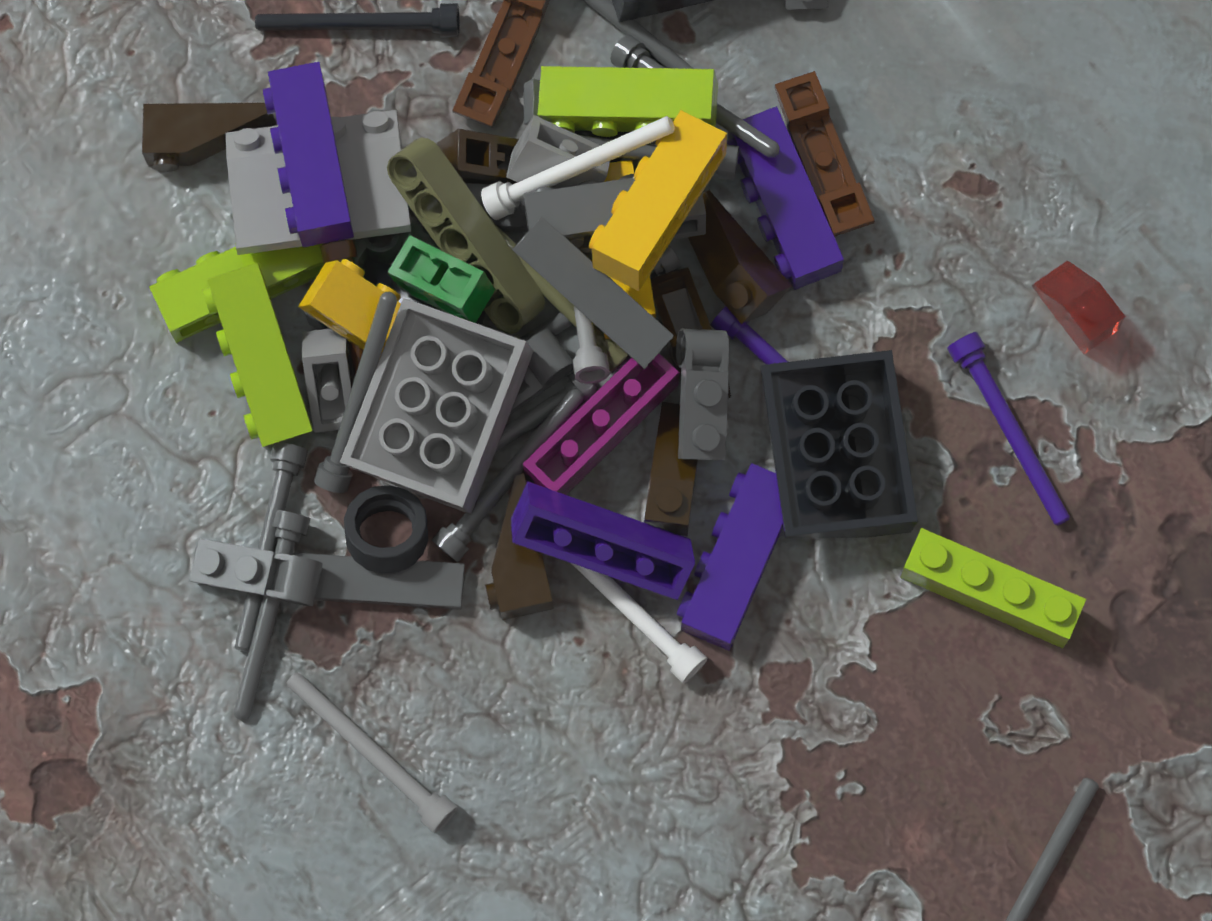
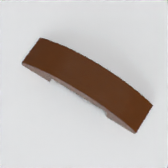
M503 0L473 72H469L453 107V113L493 128L523 69L550 0Z
M813 71L775 84V91L791 140L834 237L874 224L875 220L860 182L856 183L829 115L830 107L816 72Z

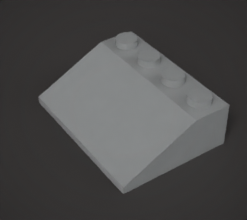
M397 110L372 111L367 114L331 117L354 238L339 241L411 232L409 205L392 183L387 171V164L390 158L403 149ZM278 126L257 129L246 128L226 133V157L237 255L302 246L299 234H290L285 208L293 207L291 193H282L277 168L285 167L283 153L275 154L270 128Z
M403 298L340 463L430 500L472 514L534 350L524 340Z

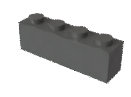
M634 174L623 176L619 180L606 182L588 180L579 183L577 186L559 189L542 187L532 193H525L524 204L528 231L543 217L582 253L592 252V249L589 248V243L593 233L599 225H607L613 215L611 210L617 196L622 190L629 191L635 181ZM702 193L673 239L706 234V211Z

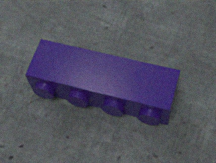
M320 62L268 71L270 87L263 89L267 114L276 113L278 127L270 128L275 154L283 153L285 167L277 169L282 193H291L293 207L285 208L290 234H299L302 247L354 238Z
M777 106L742 119L777 142L780 147L779 154L776 157L769 158L728 132L727 144L739 146L737 164L740 165L745 178L740 180L744 195L749 204L756 202L761 216L757 218L761 234L766 242L773 241L778 255L774 256L777 269L786 279L789 278L794 290L842 272L844 258Z
M751 463L746 475L738 472L729 496L735 499L729 514L721 511L711 535L718 538L711 554L706 551L703 552L694 576L700 578L694 594L686 591L676 614L683 618L681 631L728 651L732 647L783 529L776 473Z
M527 482L511 517L513 543L678 600L695 565L691 539L531 482Z

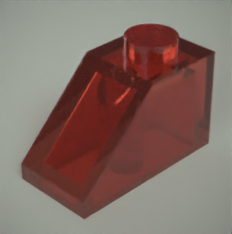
M1068 260L1032 285L1033 289L1083 354L1116 333L1126 317L1100 282Z

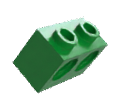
M411 235L407 238L388 270V274L400 290L445 313L473 323L477 322L495 291L494 286L484 271Z

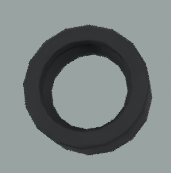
M392 485L374 486L359 493L349 504L344 516L347 549L354 561L366 570L381 574L400 572L414 565L424 554L429 540L426 510L419 498L408 490ZM394 511L410 519L412 533L405 542L395 547L379 548L369 545L363 540L360 533L361 524L369 516L378 512Z

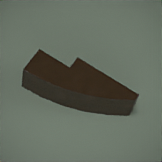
M688 267L650 279L654 306L659 322L674 335L667 343L674 367L679 372L680 384L682 368H679L676 362V340L679 330L681 328L712 330ZM728 382V398H731L730 385Z

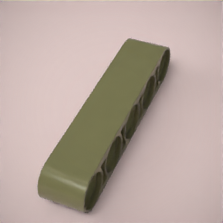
M421 137L390 158L387 164V171L392 183L440 250L484 271L494 286L495 291L484 308L485 313L499 330L509 334L516 333L544 309V295L440 147L434 141Z

